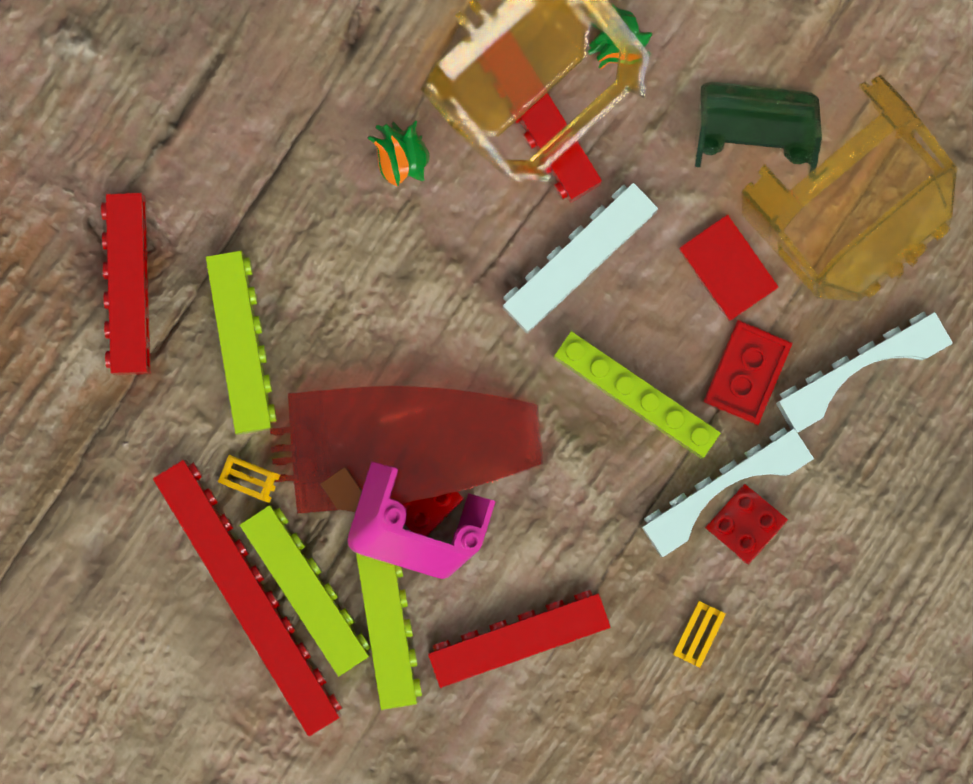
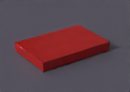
M728 214L679 248L683 257L729 322L779 288Z
M737 320L702 403L758 426L793 343Z

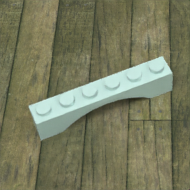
M925 312L918 314L909 320L911 326L901 331L899 326L883 334L885 341L875 346L874 342L871 341L857 349L860 354L852 360L845 356L831 364L834 369L826 375L819 371L805 379L808 383L805 387L798 390L796 386H793L780 394L782 400L778 401L776 405L790 429H795L798 433L822 419L828 404L839 387L861 368L874 362L892 358L924 360L953 344L936 313L934 312L929 316Z
M785 428L780 429L769 437L772 441L770 444L763 448L758 444L744 454L747 459L739 464L735 460L731 461L719 469L722 475L713 481L708 476L694 486L697 491L687 497L685 493H682L671 500L669 503L672 507L664 513H661L658 509L645 517L644 520L647 524L641 528L660 557L666 556L689 540L692 527L700 512L724 488L752 476L770 474L787 476L813 460V456L796 430L791 429L787 432Z

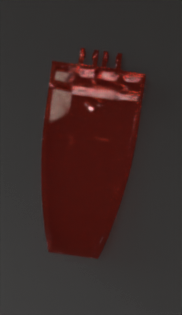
M370 386L288 393L290 427L270 429V435L282 436L290 434L291 445L277 444L271 447V452L292 451V457L273 458L272 465L282 466L293 463V475L279 474V480L275 479L274 483L294 481L297 514L339 510L320 484L346 466L362 490L371 462L398 469L389 499L401 504L467 490L510 476H516L543 464L538 405L471 391L416 386Z

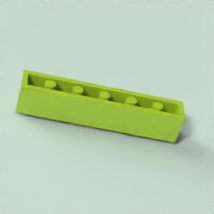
M242 251L207 256L206 262L235 434L242 435L273 429L272 422H277L275 405H269L268 393L272 392L270 375H264L262 363H267L265 346H259L258 334L262 333L260 316H254L253 305L258 304L255 287L249 286L248 275H253L250 257L245 258Z
M572 331L554 355L553 359L700 459L706 456L721 434L718 430Z
M269 505L240 524V527L339 677L370 656L367 650L371 646L362 633L357 635L351 627L355 621L346 608L340 610L334 601L338 598V595L331 584L328 582L324 585L318 575L322 571L313 557L308 560L302 552L305 545L296 532L291 535L285 526L289 523V520L280 507L275 510L272 505Z
M356 553L381 710L415 705L418 703L417 697L422 696L420 678L414 679L412 667H417L418 665L415 649H409L407 638L413 637L410 619H404L403 607H408L406 590H400L398 578L403 577L402 567Z

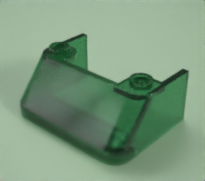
M708 82L701 86L695 136V167L701 168L703 154L715 155L724 149L725 143L783 149L784 156L791 163L798 165L807 163L808 179L815 180L822 142L820 103L816 95L804 91Z

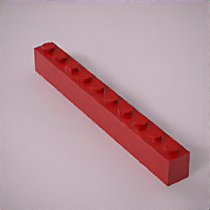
M182 460L152 479L306 734L310 737L341 717L339 711L343 708L335 694L329 695L323 685L327 681L318 667L313 669L307 660L311 658V654L303 642L298 644L292 635L296 630L287 616L282 618L278 612L277 607L280 606L278 599L272 590L266 592L261 584L265 580L256 564L251 567L245 556L249 555L246 546L241 539L235 541L230 530L234 529L232 523L225 513L220 516L214 506L218 503L215 495L210 488L206 490L203 488L199 481L203 477L194 462L189 464L187 460Z

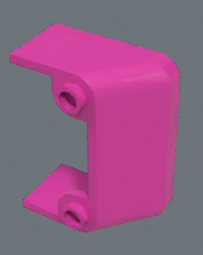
M371 462L348 534V545L352 551L436 578L445 579L455 573L480 550L496 501L468 493L452 543L448 544L402 529L406 518L405 509L399 502L389 499L398 469Z

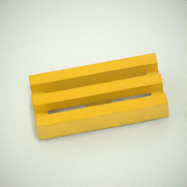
M228 455L218 483L270 503L272 498L269 497L270 491L274 492L276 488L273 485L275 479L279 480L280 475ZM233 463L267 476L266 481L264 482L232 469ZM231 474L263 487L261 493L227 480L228 475Z
M698 600L672 655L701 668L726 613ZM703 609L707 612L687 654H684L681 651ZM712 614L717 616L697 659H694L692 656Z

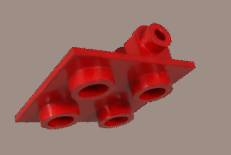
M424 461L392 493L389 499L403 505L406 512L404 524L413 533L428 537L430 532L438 524L440 525L441 521L447 518V515L460 504L463 497L436 470Z
M744 484L705 528L732 550L740 560L749 565L785 525L788 519Z

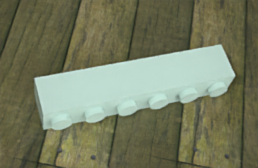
M634 183L628 188L625 185L621 186L611 196L614 201L607 208L601 205L590 216L593 221L585 229L580 225L569 235L568 238L571 242L563 249L560 246L556 247L546 257L549 262L542 269L536 266L525 277L528 282L520 290L515 286L504 296L503 299L506 303L503 305V309L527 334L657 212L658 208Z

